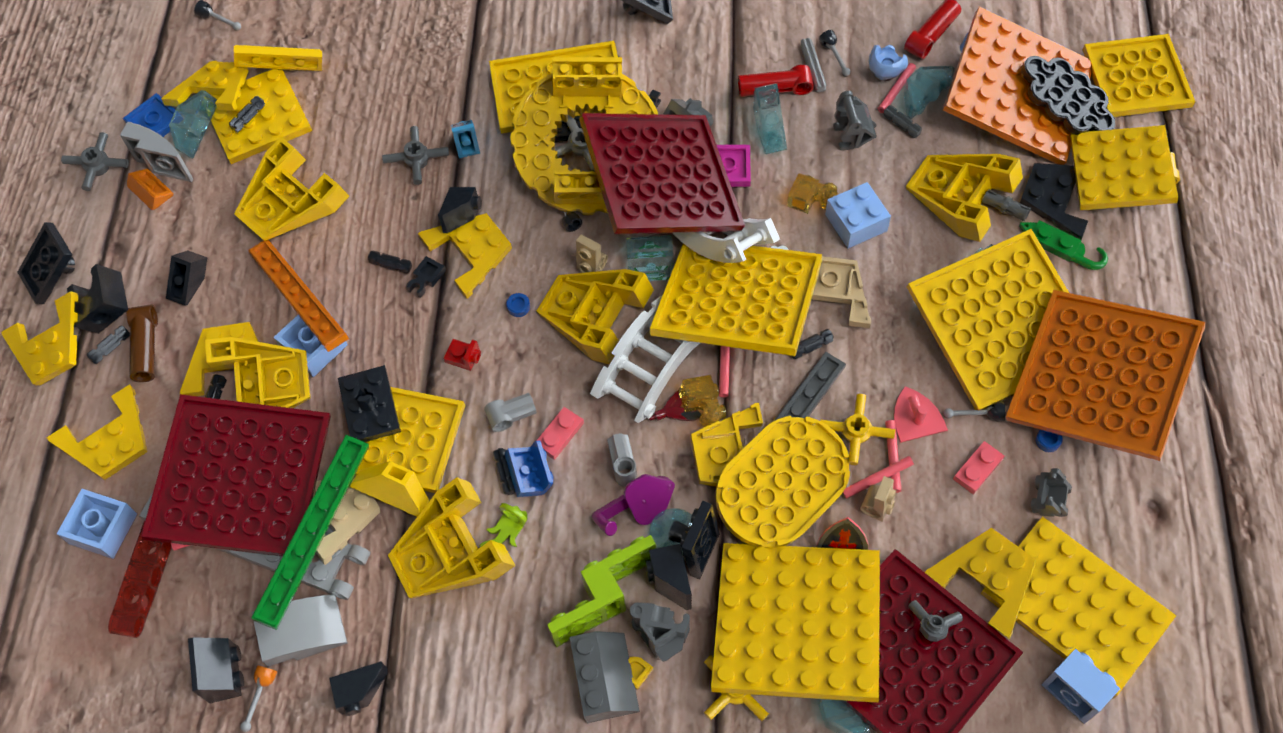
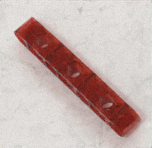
M145 520L109 619L108 630L110 634L138 638L141 635L172 549L171 543L143 540L141 534ZM156 547L155 551L149 554L150 550ZM139 595L138 600L132 603L133 598Z

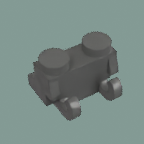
M1052 468L1051 472H1041V475H1037L1035 478V487L1038 490L1037 498H1033L1031 501L1032 512L1049 517H1054V515L1058 517L1067 516L1068 508L1066 507L1068 494L1071 493L1072 486L1058 468Z

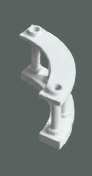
M771 218L759 220L743 219L745 227L742 231H722L728 235L724 239L710 236L717 231L673 233L681 242L698 254L724 263L745 261L746 257L743 251L754 244L766 245L780 240Z
M662 296L651 303L653 308L649 312L643 311L627 329L612 351L615 357L608 368L603 366L590 392L596 398L611 393L639 410L634 420L637 423L646 418L649 419L656 409L655 403L665 385L686 356L700 344L699 342L674 339L681 343V345L672 355L644 339V335L650 330ZM640 347L666 362L658 377L629 361L628 357L634 348ZM625 369L652 385L644 401L615 385V379L620 370Z

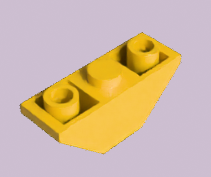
M391 461L361 469L350 486L418 517L429 502V498L415 473Z

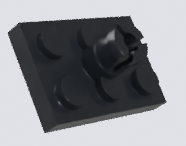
M622 0L625 11L631 7L628 11L629 15H635L640 10L667 24L673 20L671 0Z
M44 222L17 271L35 304H45L62 273L71 274L75 269L67 266L75 265V260L72 257L73 254L54 223Z
M385 365L338 378L351 437L368 442L401 432Z
M705 501L701 502L699 509H694L691 516V526L674 521L669 531L670 536L668 537L669 541L680 543L690 576L701 579L720 535L713 506Z

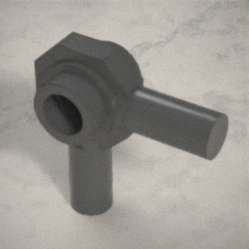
M917 600L912 601L908 606L921 621L919 630L929 641L937 642L946 638L948 627L963 620L961 613L958 611L944 618L938 615H929Z

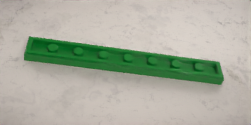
M345 435L251 617L253 621L275 630L278 629L369 448L368 443Z

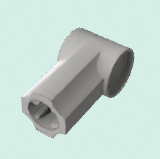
M529 393L508 401L495 400L484 407L494 432L504 431L511 427L513 422L537 413Z
M619 433L608 438L607 442L615 480L620 486L626 487L628 483L637 478L636 463L633 458L628 435ZM623 469L631 470L627 474L620 473Z

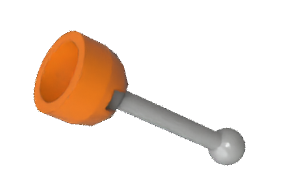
M259 665L256 666L254 681L258 687L247 717L240 725V729L243 732H248L251 729L250 721L262 689L273 683L277 671Z

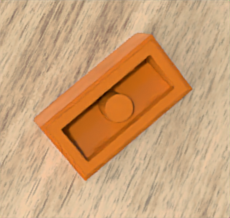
M148 168L128 173L127 187L151 210L157 209L174 194Z

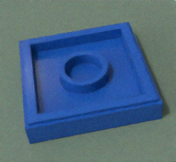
M157 93L123 117L125 123L139 124L151 129L162 137L184 122L185 119L172 106H165L161 100L162 97Z

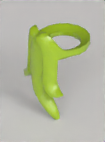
M501 503L499 509L503 515L497 525L493 528H487V531L490 534H497L499 532L498 536L492 541L503 544L510 537L511 546L517 547L515 539L527 521V512L521 511L518 506ZM490 540L482 542L479 546L482 547Z

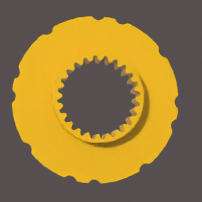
M553 57V72L540 79L534 90L527 91L513 117L512 125L515 129L511 133L510 140L511 146L515 149L512 155L516 169L526 186L537 191L539 199L564 212L580 211L583 215H593L597 211L608 213L596 173L593 171L580 172V169L570 171L567 164L562 166L561 158L557 159L558 153L555 151L557 128H561L562 121H568V116L575 118L576 112L581 115L585 111L588 113L658 114V111L647 93L638 90L636 83L622 74V57Z

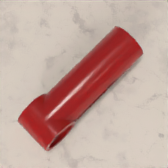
M944 0L918 31H913L904 45V50L922 60L925 59L934 43L960 15V4L956 0Z
M802 64L786 71L738 76L740 97L786 92L806 95L814 88L810 67Z

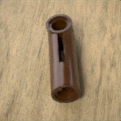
M153 304L131 307L126 312L127 323L130 328L129 377L135 382H149L155 378V327L158 325L156 308Z

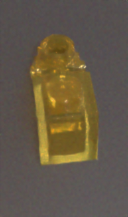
M798 173L788 194L787 207L808 214L812 204L820 201L821 208L826 210L827 200L838 195L837 186L833 183L822 184L819 183L820 180L810 175Z
M711 375L683 379L678 392L685 412L701 409L703 412L699 421L703 427L726 418L725 406L723 404L719 405L717 399L719 396L718 386L716 383H713Z

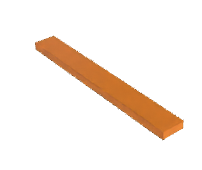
M269 240L262 241L248 250L252 258L328 352L349 339L345 331Z

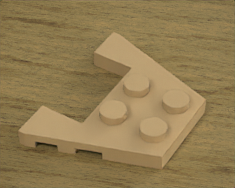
M822 256V263L812 299L851 304L849 326L870 328L871 318L867 309L868 305L863 292L857 260Z
M322 480L316 482L314 495ZM349 486L330 524L334 532L323 538L316 552L324 565L332 560V556L338 550H342L348 544L347 541L356 532L359 533L380 513V507L372 496Z

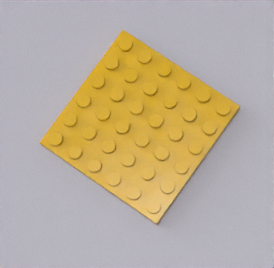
M1032 229L910 282L906 286L974 409L978 411L987 408L994 402H1000L1014 395L1053 290L1069 293Z
M683 243L651 323L650 336L796 356L822 263V254L751 246L743 251L746 257L745 261L724 263L708 259Z
M724 543L711 691L878 703L880 550L797 546L765 548L754 547L749 544Z

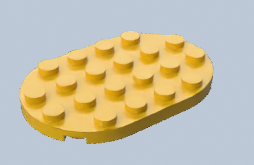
M787 416L770 423L726 465L719 477L715 499L719 516L726 528L735 537L754 547L773 548L786 546L799 539L840 497L848 484L850 477L849 454L845 444L839 435L828 425L811 417Z

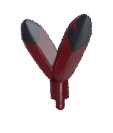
M684 387L675 392L664 408L655 411L649 420L655 419L659 421L667 417L674 420L695 421L700 419L702 414L696 409L681 407L687 400L690 392L689 388Z

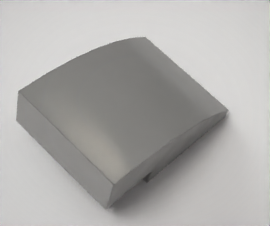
M126 123L120 136L136 162L147 164L154 174L188 182L193 181V177L181 156L164 137L139 124Z
M333 594L291 601L277 630L254 621L262 662L268 667L293 658L298 661L348 644L337 598Z

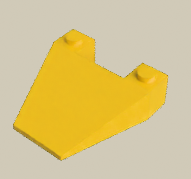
M281 136L265 152L234 213L235 216L264 241L335 213L349 198L344 189L325 173L310 189L294 178L292 175L306 159Z
M1002 154L927 155L907 183L906 189L958 236L981 242L991 227L988 207L981 205L984 195L988 189H996L1008 193L1014 192L1023 178L1020 158Z
M628 269L563 274L557 276L536 312L591 360L610 365L615 357L612 351L619 342L613 330L610 329L624 304L644 308L654 289L645 273Z
M235 337L205 340L206 363L213 370L234 368L236 399L238 402L295 408L311 399L306 350Z
M456 477L439 489L388 554L409 598L412 599L494 581L516 566L504 544L490 540L478 549L462 518L481 504L470 482Z

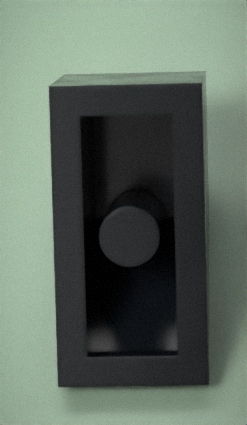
M476 187L449 188L438 214L443 233H449L475 219L478 210L482 206L481 197L478 196Z
M189 250L172 255L165 299L184 306L188 305L205 279L208 257Z
M382 661L329 678L337 711L342 715L351 716L360 713L361 708L369 706L388 674L387 667Z

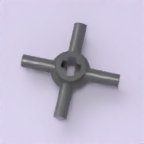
M412 126L410 127V142L405 145L404 151L382 155L383 164L404 161L412 168L413 183L420 185L422 183L421 169L427 165L428 159L449 156V148L427 149L426 146L419 142V128Z
M104 132L99 133L95 147L85 149L81 156L63 155L61 157L62 164L82 165L86 175L81 188L85 191H90L95 176L105 174L109 167L127 168L129 166L128 159L108 158L104 152L108 134Z

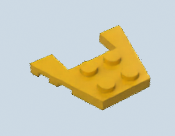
M210 61L164 95L161 100L165 106L181 107L192 93L221 95L215 102L218 110L235 111L237 108L236 100L240 99L241 96L240 87L244 86L249 70L247 67H234V62Z
M487 213L476 216L474 220L449 233H443L441 226L418 233L419 238L430 252L451 240L473 269L454 280L456 286L466 299L473 294V290L478 284H482L492 268L495 269L512 249L510 241Z
M70 291L55 300L60 322L34 338L28 340L25 326L20 323H16L1 332L34 385L41 386L76 366L77 336L74 335V323L78 322V313L74 312L75 302H78V293Z
M250 322L202 329L180 394L203 396L205 395V373L229 370H213L206 363V339L235 337L259 342Z
M130 384L111 396L122 412V415L82 441L78 442L66 425L46 437L51 444L61 449L103 480L108 479L148 452L143 427L140 424V412L135 399L136 393Z
M754 403L741 412L733 413L730 417L720 422L717 421L691 434L690 440L699 484L716 487L726 465L743 449L739 430L762 427L763 419L759 403Z
M990 528L927 569L925 573L945 588L959 569H961L1002 599L1004 603L988 624L1007 639H1010L1036 559L996 530Z

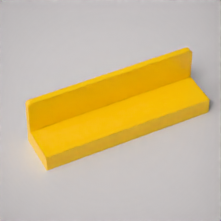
M235 45L234 67L322 71V50Z

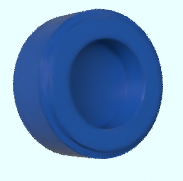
M515 293L507 299L506 306L510 315L523 317L530 311V301L525 294Z
M1039 430L1035 441L1042 451L1054 452L1062 444L1063 437L1059 434Z

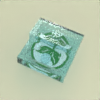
M672 235L626 238L628 270L645 273L649 281L669 280L674 268Z

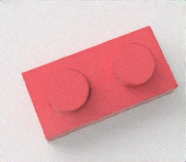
M563 407L536 441L540 440L546 454L555 460L582 427L584 419Z
M984 441L956 473L953 480L974 495L1005 456Z

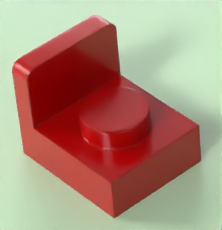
M452 339L443 359L447 364L471 371L474 363L477 364L480 360L481 350L476 340H472L469 344Z

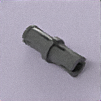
M988 189L982 200L983 203L1000 210V213H1007L1022 221L1027 219L1031 211L1030 207L1014 201L1012 197L1002 196Z

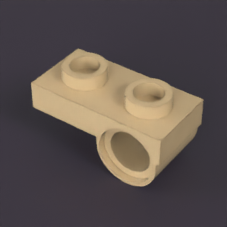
M582 234L576 240L577 269L582 273L602 271L607 263L608 255L601 252V245Z
M884 476L880 486L870 485L860 510L864 514L883 522L885 515H890L895 505L896 490L893 489L894 480Z

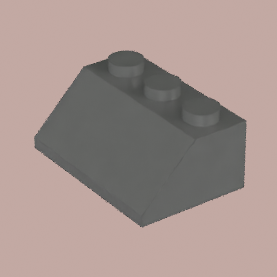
M595 631L570 637L583 715L586 722L592 723L640 712L636 689L632 683L633 674L631 664L628 661L629 654L625 634Z

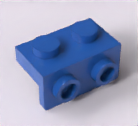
M535 441L531 447L508 448L504 454L517 497L544 495L553 485V474L549 470L546 460L547 454L542 447L541 441Z

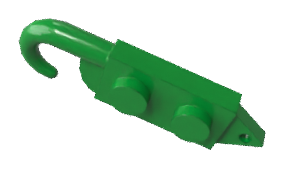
M1040 220L1038 222H1020L1019 227L1023 232L1032 229L1044 250L1068 262L1071 260L1090 270H1100L1108 262L1107 253L1100 247L1096 250L1101 254L1102 259L1094 262L1084 257L1085 245L1081 242L1082 240Z

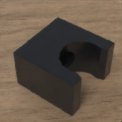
M95 264L91 268L92 285L90 290L71 284L67 288V292L78 293V302H75L74 312L78 313V322L74 323V327L99 334L127 312L128 305L121 272Z

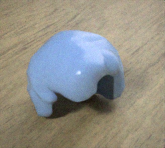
M874 45L869 54V68L880 80L895 78L908 66L907 56L903 54V57L898 56L892 45H886L882 49L879 45Z

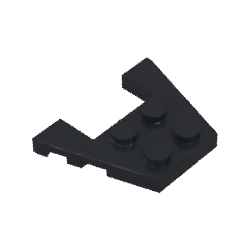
M1034 163L1020 203L1030 207L1031 211L1043 219L1047 217L1056 223V227L1061 231L1066 230L1074 235V237L1082 240L1088 220L1065 213L1076 183L1074 165Z

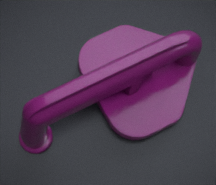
M643 474L627 484L622 496L596 510L591 518L608 536H613L617 531V524L614 521L608 520L627 508H630L634 519L639 524H651L665 514L675 484L666 476L656 477Z

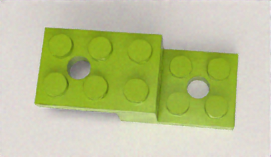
M651 535L645 538L644 536L636 538L630 543V546L622 550L620 548L615 549L607 555V558L599 562L592 561L584 567V570L580 571L584 588L591 601L584 600L575 606V610L567 614L563 612L555 615L551 622L547 624L556 648L570 641V637L581 635L626 611L624 594L617 581L646 567L645 560L650 559L649 550L656 549V543Z

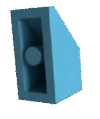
M461 121L452 124L451 129L459 158L480 154L473 121Z

